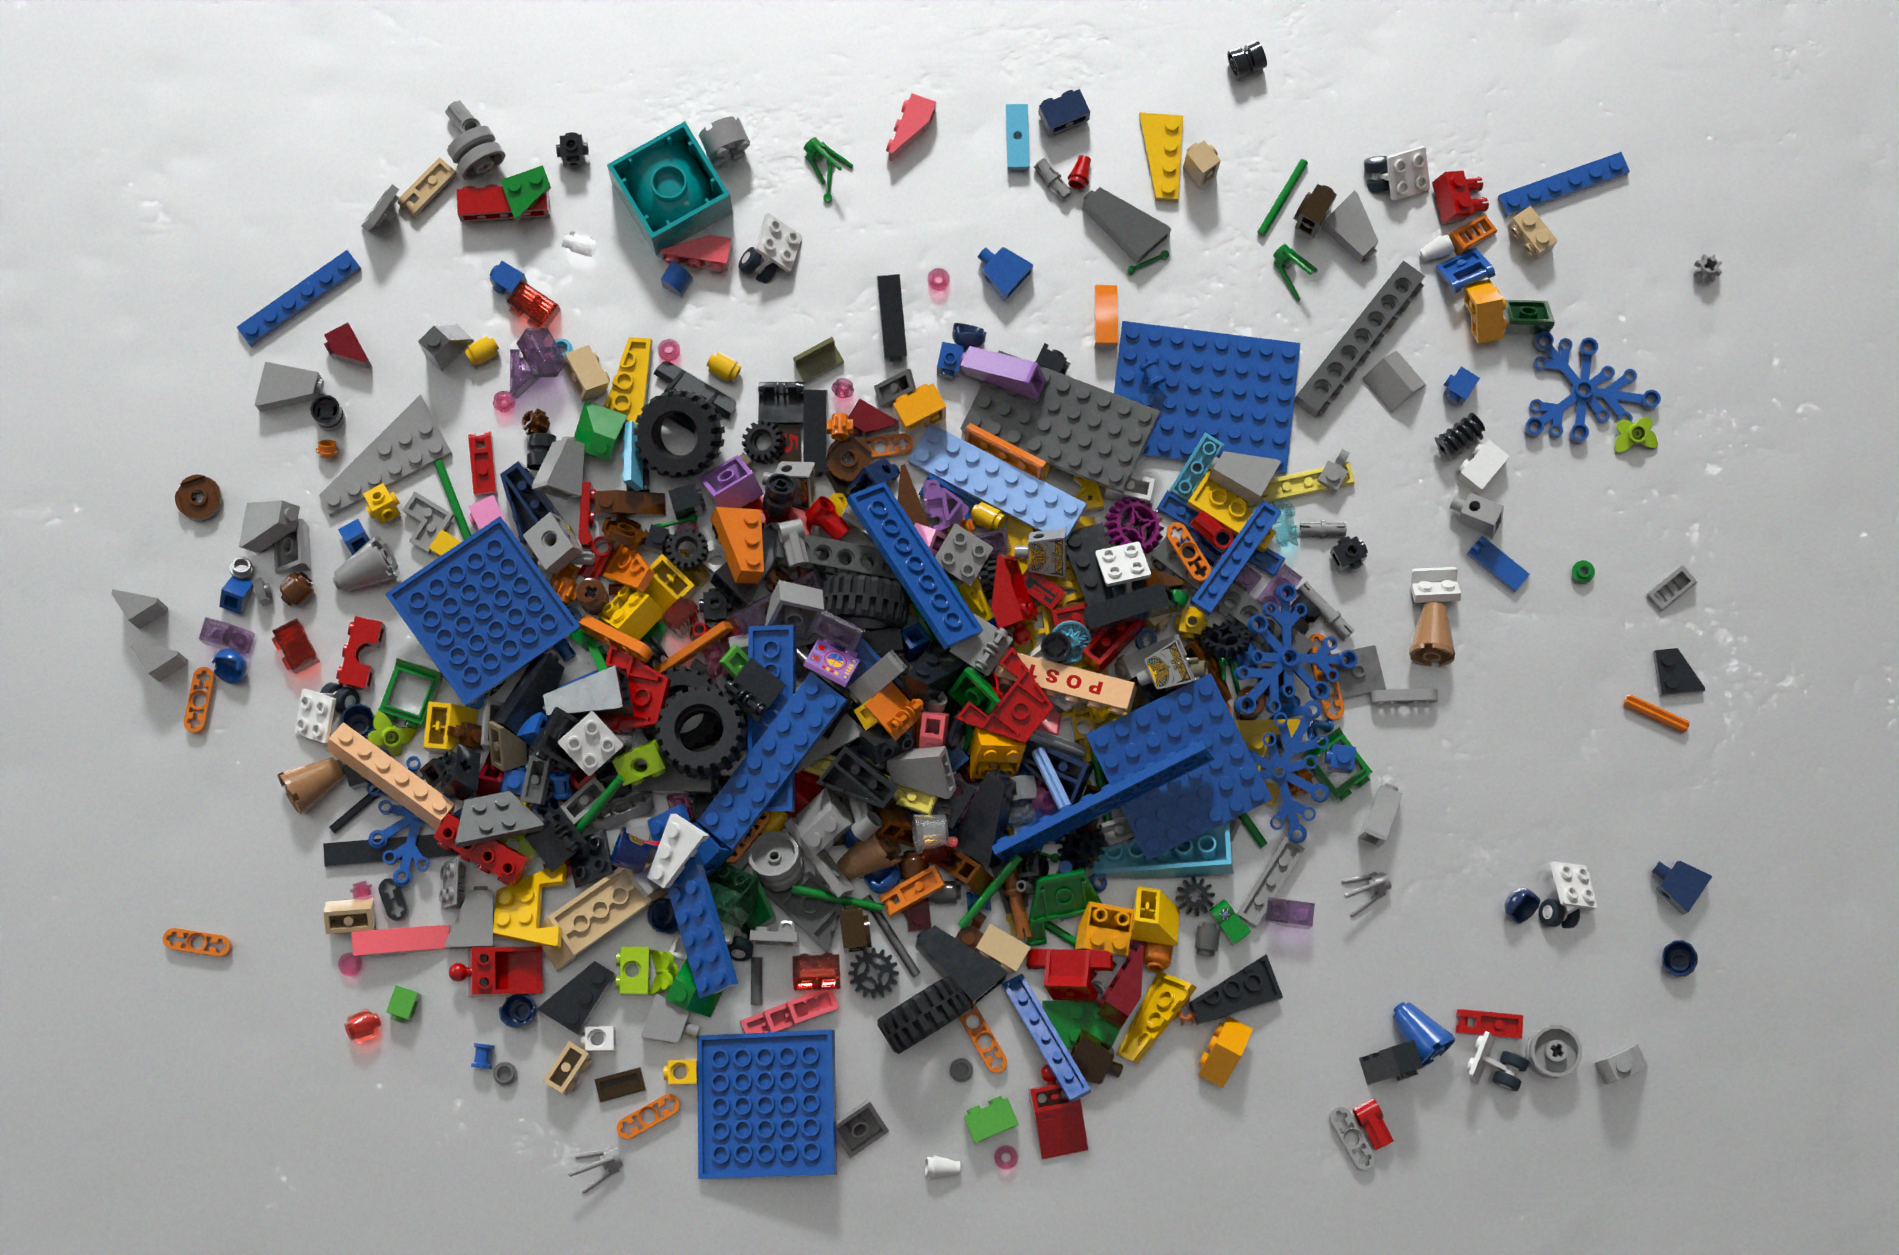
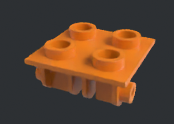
M891 681L864 706L896 741L922 717L920 712L924 704L921 699H913L910 702Z

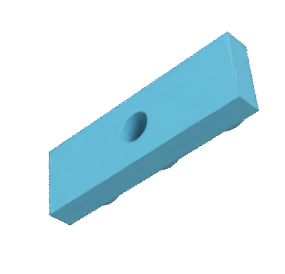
M1006 104L1007 170L1030 169L1028 104ZM1019 136L1021 139L1017 140L1014 137Z
M633 421L625 422V432L623 433L624 452L622 453V458L624 461V471L622 472V479L625 484H628L635 491L643 490V460L639 456L642 452L640 448L635 447L634 443L638 441L637 435H634V428H637L638 425Z
M1205 432L1169 490L1188 502L1208 472L1212 461L1218 456L1225 444ZM1195 463L1201 465V469L1198 472L1193 470Z

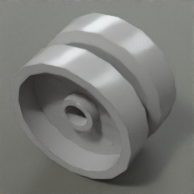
M477 126L469 129L455 138L448 146L447 152L453 163L458 164V171L465 180H475L496 169L504 161L505 152L500 144L495 142V136L488 126Z
M780 831L766 832L751 844L748 852L749 863L763 888L775 892L784 891L791 888L792 884L796 885L802 878L804 860L792 836Z
M1550 1025L1535 1031L1528 1038L1525 1046V1058L1529 1061V1068L1536 1075L1546 1079H1556L1572 1073L1579 1066L1582 1058V1045L1578 1036L1571 1029L1562 1025ZM1550 1048H1553L1555 1050V1056H1552L1553 1051Z

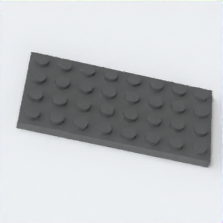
M1000 350L998 351V353L1005 354V355H1009V356H1013V355L1008 354V353H1005V352H1003V351H1000ZM1040 366L1046 378V382L1037 400L983 381L960 428L962 432H966V427L969 423H972L1047 462V465L1122 494L1161 417V411L1043 366Z

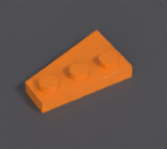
M619 543L600 576L606 580L644 592L650 585L655 572L637 550H630L625 545Z

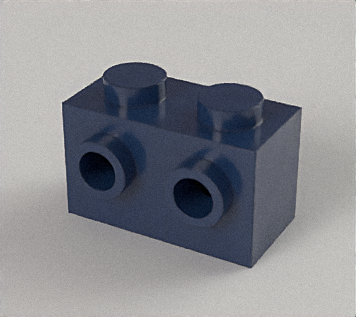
M1080 89L1076 91L1068 90L1061 97L1056 99L1048 98L1039 105L1038 114L1048 136L1090 119V110Z

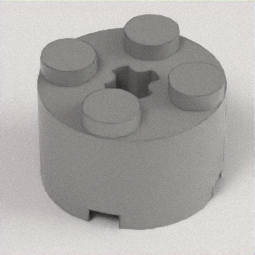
M734 116L719 119L711 123L712 128L708 131L706 127L700 131L699 138L709 160L714 166H718L732 157L734 160L742 158L745 155L744 150L750 145L748 136L738 117L737 120H735Z

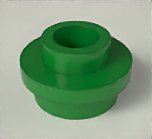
M1578 561L1572 567V576L1579 583H1587L1595 575L1594 566L1588 561ZM1580 568H1585L1587 574L1583 575L1580 572Z

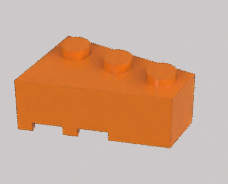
M715 507L710 521L712 526H715L718 541L723 546L726 554L725 558L735 583L758 584L764 573L761 510Z

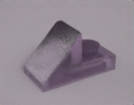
M510 349V395L512 399H518L540 378L538 371H522L526 370V358L522 357L519 349Z

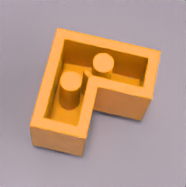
M1490 279L1477 281L1464 287V304L1471 313V330L1477 343L1504 339V330L1507 329V322L1503 316V310H1506V301L1504 297L1500 296L1498 287H1494Z
M934 383L929 386L923 384L915 390V393L909 396L904 394L893 403V410L906 433L922 424L927 428L930 423L934 425L946 419V405Z
M1229 1016L1224 1024L1219 1022L1207 1047L1210 1049L1209 1053L1204 1052L1198 1062L1201 1065L1198 1075L1223 1088L1239 1062L1253 1029Z

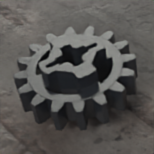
M1222 622L1221 626L1213 623L1212 628L1206 626L1205 630L1201 631L1200 646H1202V651H1208L1207 655L1215 654L1217 659L1225 658V660H1228L1229 656L1237 659V655L1244 656L1245 652L1249 651L1250 636H1248V631H1242L1241 626L1235 628L1232 623L1225 624Z
M1097 827L1094 833L1074 830L1064 835L1065 840L1059 842L1062 848L1057 850L1061 855L1059 860L1069 861L1072 864V870L1083 868L1086 872L1087 866L1093 869V862H1100L1101 860L1098 856L1105 854V851L1101 849L1106 846V842L1103 841L1105 835Z
M872 948L869 954L864 949V956L860 957L856 954L857 963H850V966L854 968V971L848 972L849 976H854L850 984H857L855 992L857 993L862 990L864 998L868 993L871 994L872 999H875L878 993L883 998L884 991L887 990L891 993L892 988L890 985H897L898 983L893 979L894 976L899 975L898 971H893V968L898 966L897 962L891 963L890 961L893 956L890 954L885 957V950L883 949L879 954L876 953L875 948ZM872 958L880 959L886 964L879 965L874 963ZM865 962L864 972L858 975L860 965ZM869 964H871L875 971H880L877 974L878 983H876L872 976H867L870 973ZM890 972L889 979L883 986L881 980L885 974ZM862 983H871L875 989H869L862 985Z

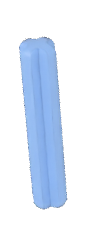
M1039 747L1032 751V756L1058 809L1071 804L1045 749Z

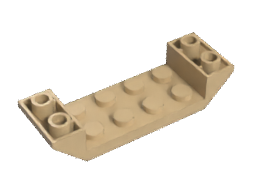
M648 853L626 862L614 870V873L601 879L552 913L540 924L539 928L559 926L562 929L561 949L557 950L540 944L542 950L557 971L575 960L577 954L646 906L669 894L667 888H660L644 899L630 881L635 875L652 865L653 860Z

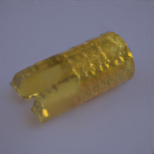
M683 549L678 550L681 556L691 557L687 551ZM703 566L696 567L697 570L694 571L693 569H689V571L681 569V572L695 585L696 590L703 587L711 579V575L707 573Z

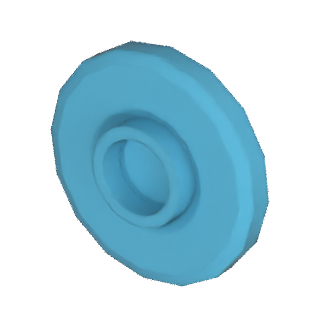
M1064 621L1057 625L1052 632L1057 631L1065 634L1071 642V656L1065 662H1078L1082 659V650L1092 641L1091 634L1086 626L1080 622Z

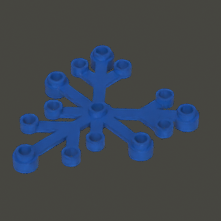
M1542 331L1535 337V347L1545 351L1552 360L1539 356L1533 362L1534 369L1537 371L1545 369L1559 370L1573 387L1572 394L1558 404L1542 402L1539 399H1533L1530 402L1528 408L1531 413L1538 414L1541 411L1546 413L1541 417H1531L1525 424V431L1528 435H1540L1544 425L1553 419L1548 433L1551 438H1559L1563 433V411L1576 401L1575 425L1569 432L1571 440L1576 443L1585 441L1589 435V429L1585 425L1587 404L1595 412V419L1598 423H1606L1610 418V412L1604 409L1596 398H1603L1618 416L1617 421L1622 420V416H1626L1631 422L1633 420L1632 415L1626 412L1618 401L1642 404L1646 409H1654L1660 403V394L1655 390H1648L1644 394L1618 391L1626 384H1631L1636 380L1637 373L1633 369H1627L1619 379L1607 388H1595L1603 381L1611 380L1615 374L1613 367L1605 366L1599 374L1589 380L1591 358L1598 350V343L1595 339L1588 337L1579 344V352L1582 355L1579 379L1568 365L1569 353L1573 346L1570 339L1563 338L1558 343L1559 354L1552 345L1554 338L1551 333ZM1539 340H1545L1547 345H1541ZM1565 342L1568 344L1569 348L1565 349L1562 347L1561 344ZM1584 346H1589L1591 351L1586 352ZM1537 361H1542L1544 366H1538ZM1604 370L1610 371L1611 376H1606ZM1627 373L1632 374V380L1626 377ZM1580 388H1583V389L1586 390V394H1585V395H1583V394H1581V393L1579 392V389H1580ZM1646 398H1651L1653 404H1648ZM1537 403L1540 408L1535 410L1532 404ZM1599 413H1604L1606 419H1601ZM1530 425H1535L1537 431H1532ZM1552 428H1557L1559 434H1554ZM1575 431L1581 432L1582 437H1576Z
M1290 583L1282 584L1276 590V597L1280 601L1281 612L1274 602H1268L1262 606V613L1264 615L1257 614L1248 620V629L1254 634H1259L1276 652L1268 653L1255 650L1249 654V661L1254 665L1262 662L1277 663L1271 669L1248 668L1247 666H1240L1235 669L1234 675L1238 680L1262 678L1248 695L1237 699L1235 707L1242 715L1255 711L1257 698L1268 686L1269 701L1265 705L1266 711L1270 714L1278 713L1281 710L1279 691L1280 695L1284 698L1292 697L1296 692L1293 685V672L1309 688V695L1312 699L1316 701L1326 699L1330 693L1327 683L1336 682L1339 678L1338 671L1331 668L1329 664H1338L1342 669L1353 668L1357 664V655L1352 650L1342 651L1338 655H1327L1331 650L1336 649L1338 645L1336 638L1333 636L1324 638L1322 646L1315 654H1298L1292 648L1291 627L1300 617L1306 615L1307 607L1303 603L1293 605L1290 611V601L1294 600L1297 594L1296 588ZM1282 590L1286 592V597L1283 596ZM1268 605L1271 606L1272 613L1268 611ZM1297 607L1301 608V614L1297 612ZM1265 616H1271L1281 627L1282 644L1267 629L1268 620ZM1254 621L1258 624L1257 629L1254 627ZM1328 640L1331 641L1332 647L1328 646ZM1255 653L1258 654V656H1259V661H1256V660H1255V658H1254ZM1285 654H1286V655L1288 656V658H1289V661H1288V662H1286V660H1285V657H1284ZM1343 657H1346L1347 659L1346 664L1344 663ZM1299 663L1315 664L1323 672L1325 682H1316ZM1241 669L1245 672L1244 677H1242L1240 674ZM1283 671V685L1279 690L1278 675ZM1329 672L1333 674L1332 680L1329 678ZM1286 687L1290 690L1289 695L1285 692ZM1315 688L1319 690V695L1316 694ZM1242 702L1246 704L1245 710L1242 708ZM1271 703L1275 704V710L1271 708Z
M1310 700L1304 705V717L1292 738L1287 725V715L1284 712L1275 714L1274 723L1279 728L1285 748L1281 758L1276 746V735L1272 732L1266 733L1262 738L1264 745L1267 746L1271 761L1248 749L1254 762L1266 769L1259 771L1263 780L1270 778L1278 782L1283 803L1276 816L1271 818L1270 826L1274 830H1280L1284 826V819L1287 815L1291 826L1288 836L1294 843H1302L1307 837V830L1303 825L1299 824L1297 813L1301 814L1304 820L1312 821L1316 816V811L1314 808L1306 807L1292 799L1287 781L1309 792L1312 799L1318 803L1325 802L1330 794L1326 785H1314L1292 773L1304 768H1315L1318 760L1314 755H1307L1304 759L1289 763L1293 754L1314 748L1324 749L1329 744L1328 737L1323 734L1318 735L1315 739L1300 743L1311 721L1318 718L1322 713L1321 704L1315 700ZM1309 706H1315L1317 712L1310 714L1308 712ZM1283 715L1285 722L1278 723L1276 717ZM1267 735L1273 736L1274 742L1271 744L1266 743L1265 737ZM1324 737L1326 744L1320 746L1317 743L1318 738ZM1308 758H1313L1315 760V764L1313 766H1308L1306 764V760ZM1276 767L1283 768L1282 775L1275 774L1274 770ZM1318 789H1322L1325 793L1322 798H1318L1315 794ZM1308 809L1313 812L1311 818H1307L1304 815V812ZM1274 819L1281 820L1282 824L1280 827L1273 825ZM1295 830H1300L1302 832V836L1300 838H1295L1293 836V832Z
M381 749L383 752L392 757L388 750ZM411 756L407 759L406 765L408 770L416 775L421 767V762L418 757ZM416 760L418 764L416 767H411L410 762ZM371 782L367 784L366 790L369 795L390 797L379 788L377 791L371 792L370 787L374 784ZM442 793L449 800H460L446 793ZM382 800L378 805V809L383 815L394 814L404 816V818L383 831L375 830L371 832L368 840L373 849L382 850L388 844L387 839L410 826L406 843L393 851H385L382 856L384 863L389 866L394 865L402 857L400 868L393 874V881L397 887L407 888L413 881L412 874L409 871L412 858L418 871L425 872L430 867L428 859L423 857L416 847L420 826L426 822L419 817H415L404 806L394 805L389 800ZM389 804L390 808L387 811H383L382 806ZM463 807L453 814L461 818ZM380 835L382 840L374 842V837ZM392 854L394 859L390 862L386 861V856ZM420 861H426L427 864L424 868L418 867ZM401 873L406 874V879L403 881L398 880V876Z

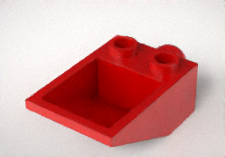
M1001 554L997 556L991 608L998 629L1003 628L1014 631L1013 639L1015 643L1026 645L1031 640V632L1025 626L1038 622L1036 616L1038 615V610L1028 594L1018 559H1015V556Z
M542 946L471 947L468 949V967L462 963L453 964L449 968V977L456 982L463 981L468 977V997L542 994ZM480 955L487 956L486 963L480 961ZM481 978H485L488 981L486 987L480 985Z
M1045 1064L1041 1069V1077L1047 1082V1085L1028 1089L1041 1157L1046 1159L1088 1150L1081 1100L1078 1099L1070 1103L1067 1098H1062V1089L1056 1082L1048 1065ZM1040 1094H1045L1046 1096L1044 1103L1038 1101Z

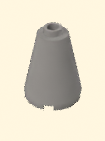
M379 536L369 540L334 572L333 582L337 589L347 592L391 580L400 575V571L395 572L398 564L387 544L381 545L379 542L381 538Z

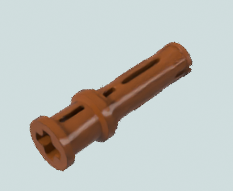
M1016 867L1004 882L1006 889L1004 895L1009 897L1017 939L1021 940L1024 939L1022 929H1024L1025 938L1032 937L1025 910L1023 892H1019L1016 889V883L1020 881V878H1018V867Z

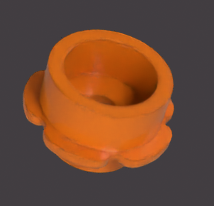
M321 440L318 442V448H316V452L322 458H333L339 451L338 447H336V442L333 440Z

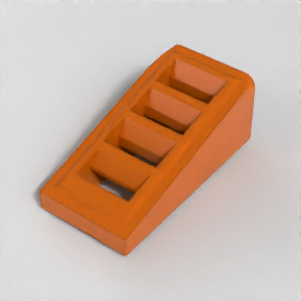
M1483 214L1452 231L1449 238L1454 246V252L1458 256L1479 245L1497 233L1498 230L1488 217ZM1479 223H1480V224L1482 225V227L1485 229V231H1486L1485 233L1483 232V230H1482V229L1480 228V226L1478 225Z

